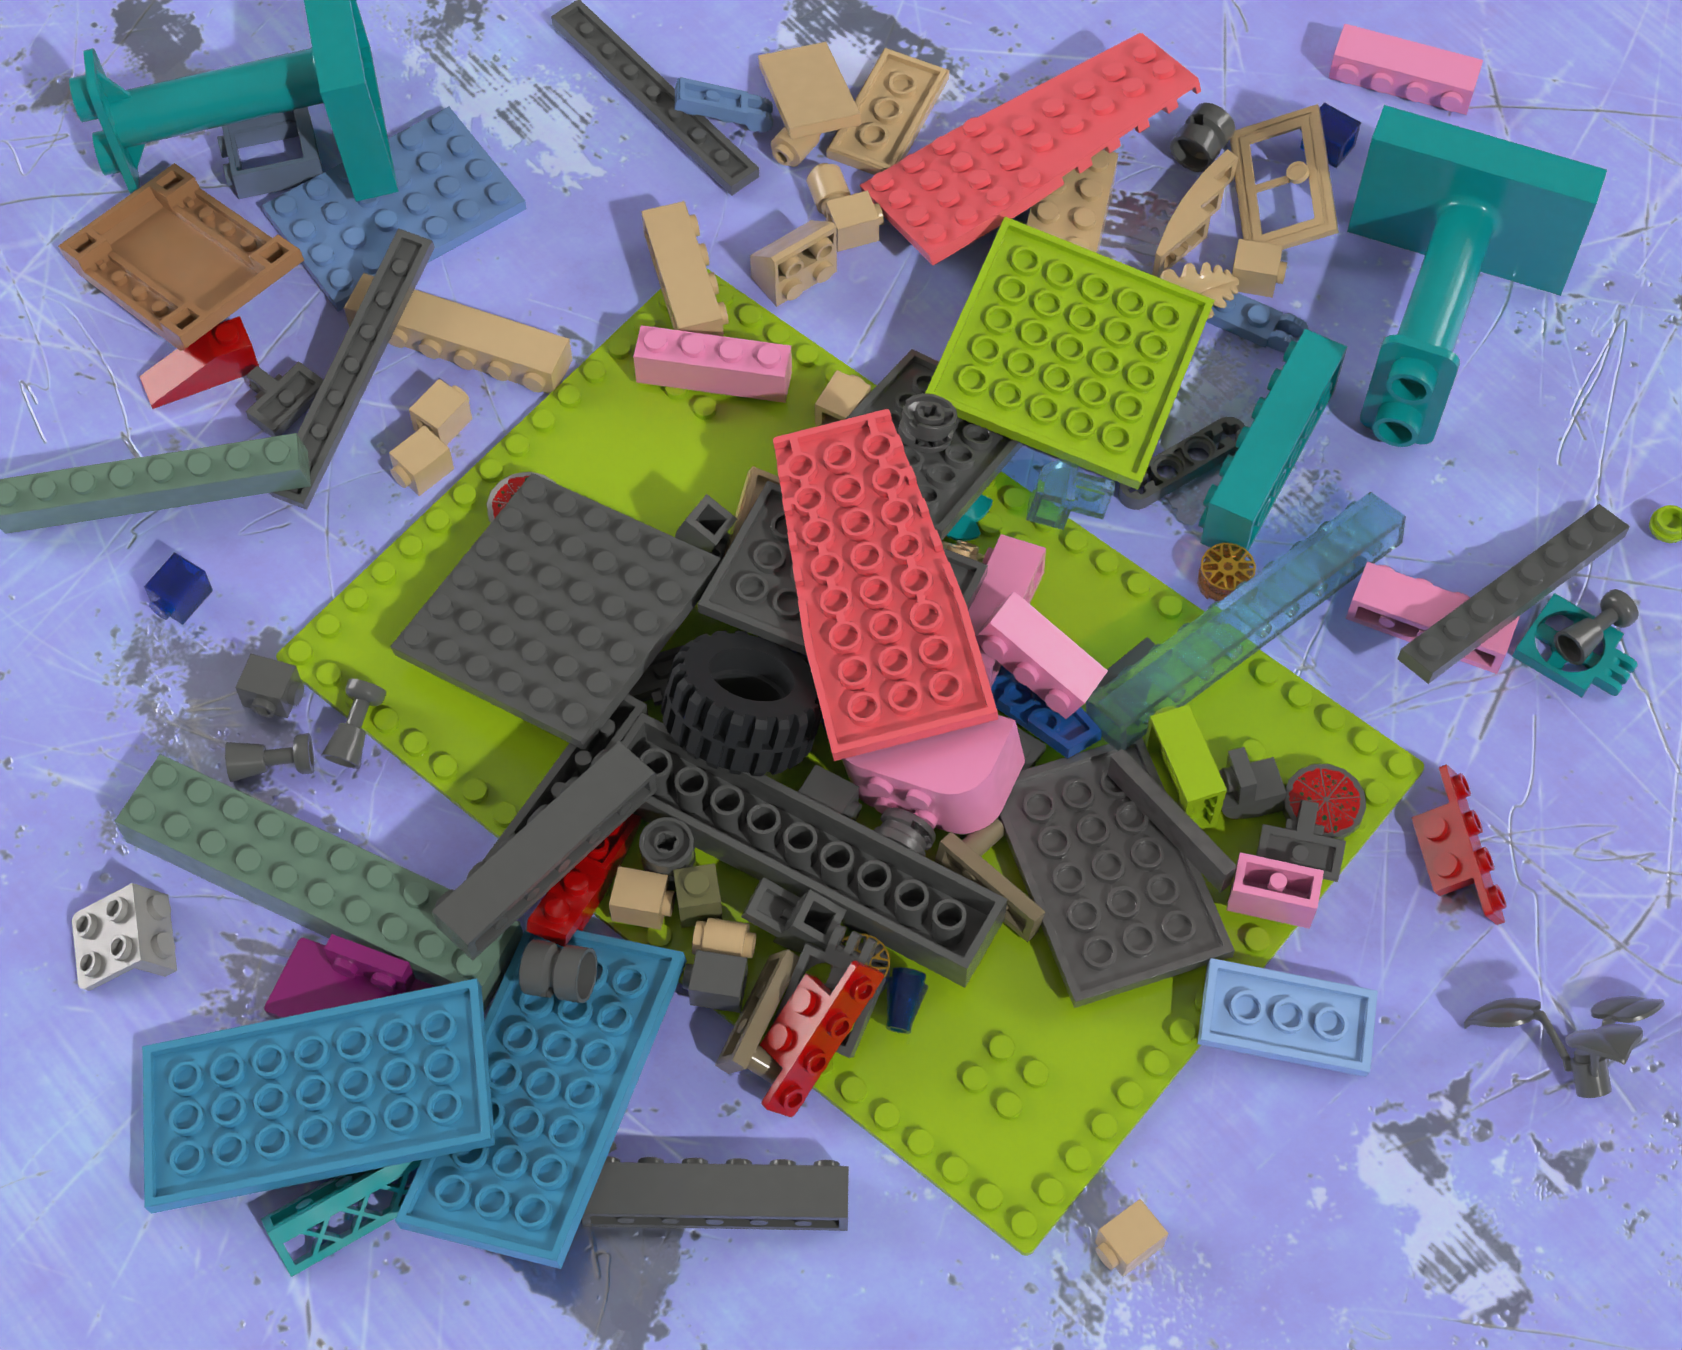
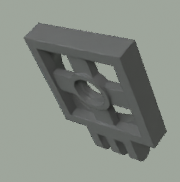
M837 924L826 950L812 943H805L773 1023L803 979V975L809 969L825 962L833 965L827 982L824 983L833 992L851 962L858 961L869 966L877 946V941L868 938L861 953H859L857 948L862 935L853 931L848 938L846 946L841 943L846 933V927ZM886 977L883 978L875 994L857 1018L852 1031L844 1038L836 1051L837 1053L848 1058L854 1057Z

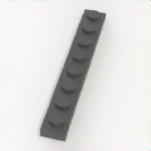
M581 0L574 1L551 16L552 26L731 196L759 178V167L706 117L689 115L682 111L674 110L675 88Z
M398 228L297 433L308 450L311 486L270 493L272 497L303 509H308L435 248L432 240Z
M1598 504L1401 648L1397 659L1429 684L1622 540L1630 526Z

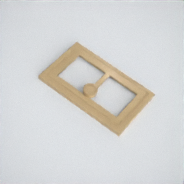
M1318 104L1235 130L1230 139L1231 152L1238 157L1235 183L1243 239L1283 246L1282 250L1339 233L1321 112ZM1301 129L1306 164L1302 161L1293 162L1288 166L1286 176L1256 185L1250 144ZM1309 177L1314 219L1262 234L1257 193L1290 182L1300 184Z

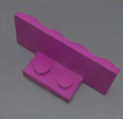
M331 934L326 945L302 937L298 940L264 1006L266 1014L279 1019L437 986L415 979L409 962Z

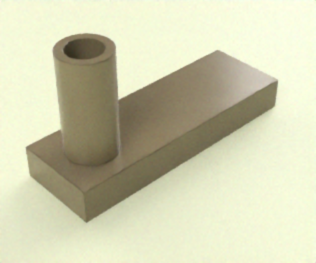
M996 819L986 828L969 833L962 840L953 832H950L940 841L934 862L1006 898L1007 907L1003 922L1026 942H1029L1039 932L1045 911L981 857L1005 835L1004 825Z
M786 949L769 956L715 1066L728 1074L748 1069L770 1084L774 1083L783 1068L758 1044L791 980L800 958L798 955Z

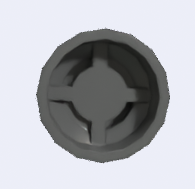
M1205 102L1197 105L1170 143L1173 157L1179 164L1191 171L1204 172L1216 160L1220 150L1226 146L1235 132L1234 121L1229 113L1215 104Z
M670 817L653 820L645 826L639 841L643 871L668 875L670 890L673 891L675 890L673 870L694 867L697 863L691 829L683 821Z
M533 939L528 943L521 959L519 982L522 992L527 995L548 998L555 994L558 1000L585 1003L592 994L596 982V953L593 948L566 945L562 948L557 947L554 942Z

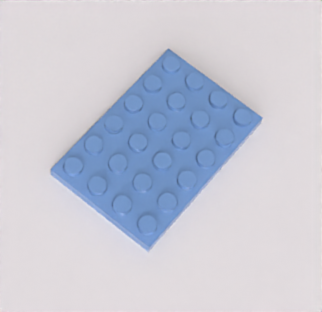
M450 106L388 138L399 192L356 202L342 162L262 205L265 216L280 236L300 249L304 258L301 264L337 312L344 309L363 273L375 276L398 228L433 241L435 248L428 261L429 263L527 209L525 199Z

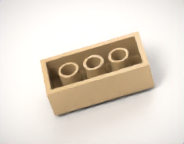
M1101 150L1091 157L1093 164L1091 167L1080 174L1073 169L1062 177L1064 181L1063 186L1030 208L1026 225L1099 253L1115 182L1119 153H1108L1105 150Z

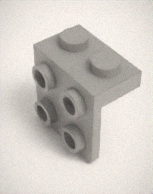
M131 883L74 914L72 929L78 986L81 989L90 991L134 968L164 977L177 971L168 894Z

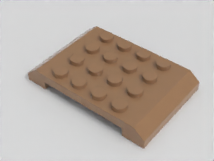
M175 163L58 246L64 258L81 277L179 351L194 343L304 261L299 248L278 234L272 238L202 190L195 177Z

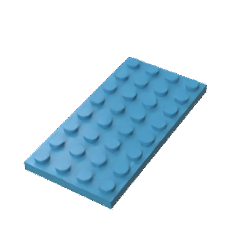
M526 927L484 1020L495 1145L423 1159L395 1222L400 1229L561 1269L687 960L684 952L576 930L567 945L593 948L597 957L596 982L589 999L585 1003L558 1000L555 994L551 998L527 995L522 992L519 982V970L524 950L533 939L551 941L527 932Z
M477 978L142 1046L144 1208L151 1214L495 1145L482 986Z

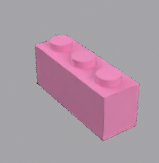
M1015 591L994 610L975 635L978 645L989 657L997 660L1014 675L1018 682L1030 688L1046 702L1050 709L1058 712L1065 719L1086 703L1108 672V670Z

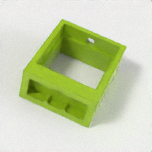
M1189 704L1178 708L1175 706L1161 708L1150 716L1144 743L1166 793L1202 830L1217 826L1227 788Z

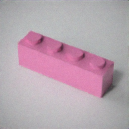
M1344 24L1328 78L1467 115L1483 60Z
M641 325L633 356L637 383L786 403L792 374V352L790 345Z
M1001 534L995 548L989 547L983 559V563L988 565L987 575L968 610L975 635L994 610L1012 592L1015 591L1030 604L1044 574L1045 547ZM979 646L991 688L1002 665L997 660L989 657Z
M1367 561L1352 598L1346 619L1411 642L1470 599V597L1464 593L1451 592L1434 586L1425 579H1415L1395 572L1389 566L1376 565ZM1520 616L1460 661L1498 674Z

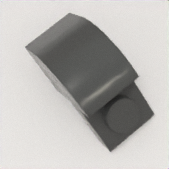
M706 494L678 528L675 538L723 559L730 535L728 531L737 518Z
M1245 747L1228 751L1226 767L1219 770L1227 788L1222 806L1223 814L1232 819H1249L1283 811L1287 793L1274 757L1250 763Z
M763 877L758 882L741 917L774 935V943L802 953L805 943H812L826 949L836 925H840L847 910L811 889L802 897H798Z

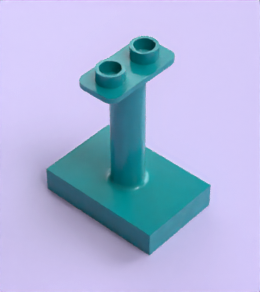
M304 0L312 47L309 49L127 90L106 77L94 48L84 50L86 74L69 78V86L80 121L83 123L99 119L102 126V131L92 133L96 157L104 176L121 172L130 194L140 188L138 165L146 143L324 103L355 201L399 192L371 47L357 0Z
M1387 105L1383 106L1371 139L1347 232L1425 256L1398 334L1389 335L1382 342L1360 414L1362 424L1373 430V433L1379 440L1396 447L1429 444L1434 440L1460 366V359L1453 351L1480 272L1561 296L1596 207L1607 169Z

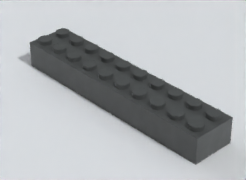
M642 712L621 742L655 772L657 791L633 814L642 817L641 819L648 823L662 817L676 818L683 821L691 829L696 848L759 881L764 877L798 897H802L811 889L847 910L841 921L843 925L861 934L876 937L889 949L964 988L1005 920L1006 898L766 775L751 776L750 773L742 772L740 775L731 774L728 769L721 767L714 769L707 766L706 761L700 758L695 760L687 754L684 746L679 747L673 741L671 733H668L664 723Z

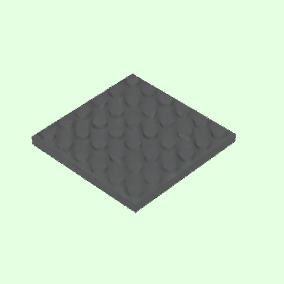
M531 473L390 647L395 656L585 750L701 599L722 559Z

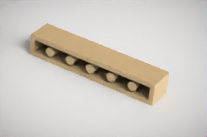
M362 274L344 306L349 327L374 278L372 275ZM415 289L389 341V344L398 348L407 347L419 351L432 359L441 358L453 362L463 369H475L490 374L497 380H509L524 385L531 391L549 394L561 384L573 361L569 338Z

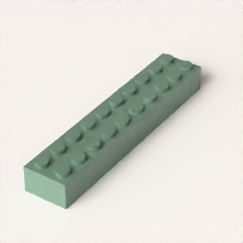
M159 754L115 819V823L127 843L324 937L330 938L331 934L407 961L410 963L415 979L434 986H442L477 978L482 986L484 1012L498 990L523 936L521 923L515 921L472 961L437 928L432 913L438 899L450 889L162 754Z

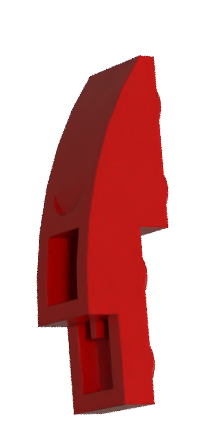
M631 814L554 885L528 918L526 931L563 947L567 945L577 929L583 931L616 876L618 866H621L632 844L642 817Z

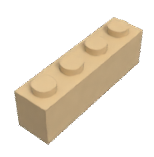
M685 201L641 211L644 236L673 329L724 336L723 325L729 324L728 314L724 302L718 303L715 296L719 294L715 273H708L706 266L709 265V256L705 243L698 244L696 238L700 236L696 215H689Z

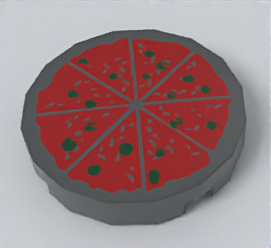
M1312 764L1298 770L1288 780L1285 789L1287 793L1283 808L1285 819L1297 820L1301 800L1317 802L1319 807L1315 824L1325 826L1323 833L1325 837L1344 840L1346 836H1349L1352 832L1354 833L1359 828L1366 810L1365 792L1358 780L1345 769L1331 764Z

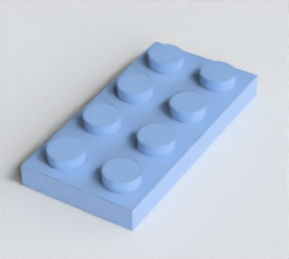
M1210 958L1206 968L1197 1044L1366 1077L1371 1069L1378 991Z

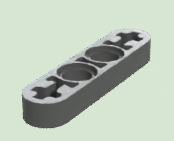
M1234 417L1221 418L1151 458L1139 487L1140 489L1144 486L1143 494H1140L1138 491L1130 493V487L1120 483L1118 491L1119 500L1125 507L1133 510L1146 508L1223 463L1228 455L1234 456L1238 450L1235 445L1242 428L1245 426L1244 423ZM1224 432L1228 436L1235 434V440L1230 437L1221 440L1222 433ZM1192 448H1202L1208 453L1209 457L1202 461L1194 460L1189 456L1188 451ZM1169 465L1176 469L1178 475L1174 478L1166 479L1158 474L1157 469L1161 466Z

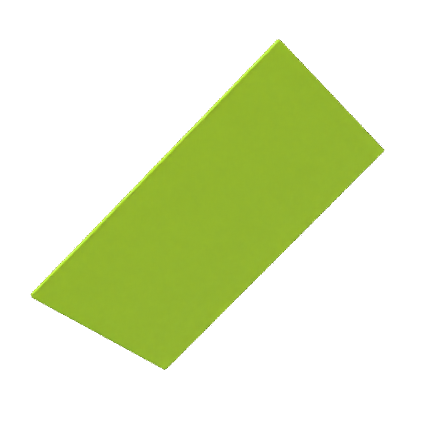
M716 274L719 294L715 296L718 303L724 302L729 324L723 325L724 337L791 346L792 374L786 403L637 383L633 356L640 326L674 330L662 290L660 289L276 655L277 661L295 665L302 683L346 718H348L354 701L345 693L348 679L363 680L383 688L387 692L383 703L379 706H369L361 729L498 839L569 745V742L395 656L390 647L491 524L487 510V501L491 490L501 480L512 474L523 472L543 474L564 488L675 537L678 528L706 494L735 516L748 471L752 466L778 476L773 438L817 427L815 425V403L837 370L847 375L860 377L865 383L871 385V391L877 386ZM1001 471L982 493V495L992 499L993 502L985 517L976 522L980 530V536L977 539L965 542L978 546V553L985 555L989 547L995 548L1001 534L1045 547L1044 574L1030 605L1106 670L1146 637L1162 650L1139 729L1095 689L1081 707L1102 730L1101 740L1081 752L1141 734L1145 742L1150 716L1167 706L1178 708L1189 704L1218 770L1226 767L1228 751L1245 747L1250 763L1274 757L1285 789L1288 780L1298 770L1312 764H1331L1345 769L1358 780L1365 792L1366 810L1359 828L1344 838L1346 845L1340 870L1341 874L1422 775L1424 763ZM945 536L943 539V541L949 542L951 544H956L957 540L948 538L947 536ZM697 603L660 652L685 645L706 633L711 636L716 631L726 630L727 633H735L736 631L744 630L699 613ZM652 699L643 701V703L647 704L648 716L664 723L661 713L662 704L654 706ZM997 709L998 715L1010 718ZM1016 722L1017 728L1021 729L1027 734L1043 742L1041 739L1036 737L1034 734H1032ZM822 723L819 724L812 750L808 756L803 758L802 762L791 769L787 768L782 773L772 775L770 772H766L764 774L797 792L815 764L850 782L843 760L834 761L828 735ZM1046 744V750L1035 766L1055 761L1065 756ZM859 799L862 808L856 822L871 830L881 826L883 823L880 820L882 814L875 807L869 806ZM1221 809L1217 826L1204 829L1203 831L1236 864L1240 852L1256 856L1262 824L1285 828L1286 819L1283 811L1249 819H1232L1226 817ZM641 819V824L620 867L643 870L639 841L642 831L649 824L648 822ZM938 828L933 829L936 839L932 847L925 850V857L932 861H935L940 841L950 833ZM954 833L961 840L968 835ZM1004 835L981 857L1029 897ZM695 847L696 866L715 863L723 920L749 923L750 932L756 933V946L753 958H747L748 979L741 1008L742 1011L769 956L787 948L774 943V935L741 917L759 880ZM1202 874L1235 950L1233 957L1224 961L1265 968L1298 926L1227 911L1231 885L1222 892H1219ZM615 876L594 915L625 940L684 952L687 960L686 964H694L696 954L692 953V941L695 926L681 928L677 896H675L671 917L664 916L661 930L615 922L611 919L609 909ZM1322 880L1319 900L1335 881ZM1003 922L965 988L886 947L890 956V978L887 987L878 997L854 1057L848 1058L835 1052L827 1068L822 1072L812 1089L1021 1255H1031L1200 1048L1201 1045L1197 1044L1207 965L1074 1008L1041 926L1039 932L1029 942H1026ZM840 923L841 926L846 927L844 938L850 936L855 931ZM790 950L800 957L801 953ZM826 962L820 963L809 969L805 974L817 977L824 984L830 975L831 964ZM685 967L679 979L680 984H683ZM784 994L758 1044L759 1046L773 1025V1021L782 1002ZM713 1009L733 1026L740 1013Z

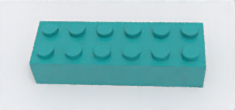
M1304 329L1298 342L1291 340L1282 360L1286 363L1282 370L1276 368L1267 386V390H1270L1266 399L1260 397L1254 407L1251 416L1254 421L1250 427L1244 426L1238 436L1235 445L1238 450L1234 456L1228 455L1222 465L1219 474L1222 479L1219 485L1212 484L1203 502V506L1206 508L1198 526L1203 528L1201 544L1211 548L1216 544L1232 543L1245 548L1247 551L1250 550L1336 389L1348 346L1307 329ZM1224 544L1223 554L1231 557L1229 545ZM1221 545L1216 546L1213 549L1220 552ZM1231 545L1232 551L1239 549V547ZM1241 549L1233 558L1240 560L1246 551Z

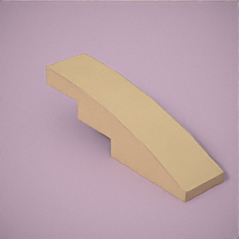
M1227 149L1200 175L1182 198L1169 220L1157 248L1152 275L1160 277L1164 270L1173 267L1207 238L1210 218L1221 208L1224 188L1234 180L1238 157Z

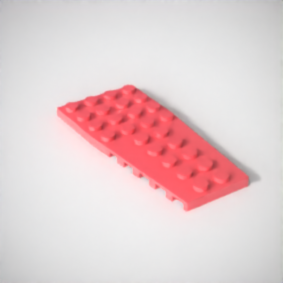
M1138 33L987 113L968 119L962 126L936 138L932 143L913 154L907 155L903 160L888 169L875 174L871 179L860 184L862 192L868 190L873 204L879 203L883 216L934 266L1001 226L1005 216L1011 219L1063 186L1064 181L1062 177L1073 169L1080 174L1093 165L1091 157L1104 148L1108 153L1121 146L1119 138L1135 128V131L1141 133L1150 127L1148 119L1160 110L1169 114L1178 108L1177 99L1190 90L1196 94L1200 93L1199 79L1143 33Z
M884 409L774 437L773 444L793 563L792 567L797 589L804 644L834 761L998 720L997 708L966 602L951 564L948 562L943 550V544L938 531L935 530L928 506L918 487L915 473L905 454L900 435L897 434L890 410Z

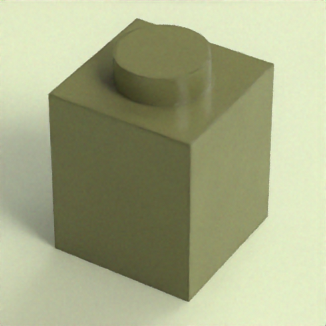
M715 863L674 869L673 874L681 928L695 926L698 920L707 922L708 918L723 920Z

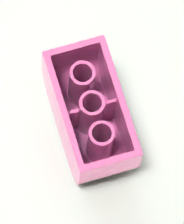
M998 715V720L842 759L850 782L859 786V799L867 805L875 807L881 814L888 808L903 809L917 815L933 829L938 828L956 834H968L981 830L998 818L1025 763L1016 720Z

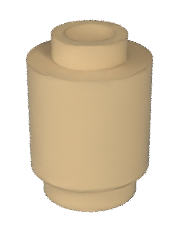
M784 126L771 141L772 154L780 164L796 167L819 143L821 134L791 139Z
M819 164L807 176L806 182L817 210L825 218L826 201L851 195L840 167L835 164Z
M708 918L707 922L699 920L696 922L692 941L693 954H696V950L753 958L756 946V933L750 932L749 923Z

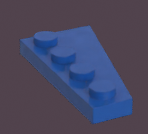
M1001 666L991 687L998 710L1011 719L1016 720L1019 725L1067 759L1101 740L1102 730L1082 707L1065 719L1058 712L1050 709L1046 702L1030 688L1018 682L1014 675L1004 666Z

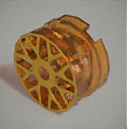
M1232 543L1216 544L1209 548L1201 559V566L1198 572L1197 584L1202 595L1206 599L1211 598L1217 601V605L1224 606L1238 604L1240 599L1246 598L1251 591L1252 581L1255 576L1256 564L1253 556L1245 548Z

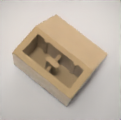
M810 220L750 255L751 278L776 307L787 300L796 299L806 289L817 283L827 281L837 272V227L833 222Z

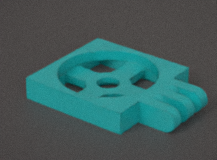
M1554 593L1516 647L1512 657L1581 698L1591 684L1610 695L1617 696L1622 690L1621 684H1626L1630 678L1629 673H1633L1638 666L1635 659L1616 649L1624 633L1612 626L1608 627L1603 631L1602 654L1599 656L1592 651L1582 663L1588 670L1580 672L1562 670L1564 665L1570 662L1565 660L1555 647L1554 635L1559 631L1548 626L1545 622L1548 618L1556 615L1567 617L1574 622L1573 624L1585 618L1593 620L1595 616ZM1535 637L1550 646L1552 655L1548 661H1545L1536 647Z

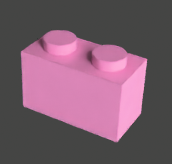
M1240 852L1226 910L1310 929L1318 908L1324 871Z

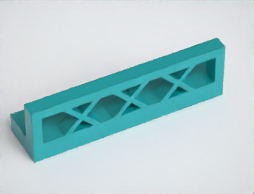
M422 1160L334 1177L261 1218L263 1226L290 1276L293 1277L395 1219L405 1199H401L402 1194L406 1195L410 1188L405 1186L409 1173L418 1168ZM399 1178L397 1184L391 1183ZM379 1189L394 1192L389 1207L380 1212L366 1209L370 1194ZM359 1201L358 1206H353V1205H352V1204H354V1203H356V1202ZM342 1211L355 1214L351 1227L341 1234L326 1231L330 1217ZM362 1217H367V1218H368V1219L364 1220L363 1222H361ZM319 1224L318 1229L312 1228L313 1226ZM299 1234L315 1237L310 1252L293 1261L284 1243ZM323 1239L329 1240L321 1245Z

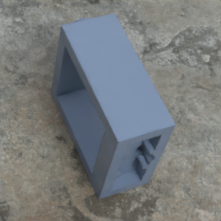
M308 107L222 126L224 135L217 137L222 158L228 157L229 159L228 164H223L227 185H235L239 199L295 188L323 173ZM299 136L303 158L242 170L239 148Z

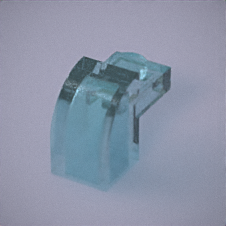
M1067 460L1050 462L1040 470L1028 502L1026 520L1064 530L1071 511L1103 520L1114 493L1115 481L1078 472L1079 465Z

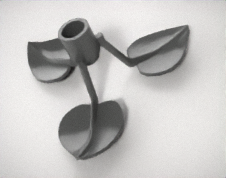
M1637 996L1614 997L1598 1002L1591 1007L1590 1011L1593 1018L1603 1019L1602 1026L1597 1029L1579 1030L1567 1035L1565 1038L1566 1045L1576 1049L1574 1051V1058H1570L1546 1013L1540 1010L1541 1002L1538 1000L1505 998L1490 1002L1475 1010L1465 1020L1464 1029L1470 1025L1515 1027L1528 1023L1533 1019L1540 1021L1563 1060L1564 1071L1573 1072L1577 1096L1596 1098L1605 1096L1612 1091L1607 1065L1609 1059L1625 1065L1631 1051L1643 1038L1641 1027L1614 1023L1617 1021L1633 1023L1643 1020L1658 1012L1665 1003L1663 999H1647Z

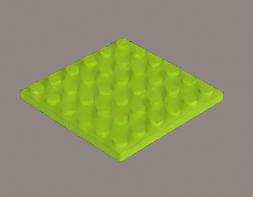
M1005 216L925 394H934L951 402L956 408L958 418L1138 490L1215 300Z

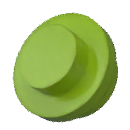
M1667 505L1657 509L1649 520L1651 533L1662 542L1677 543L1681 541L1682 509L1674 505Z

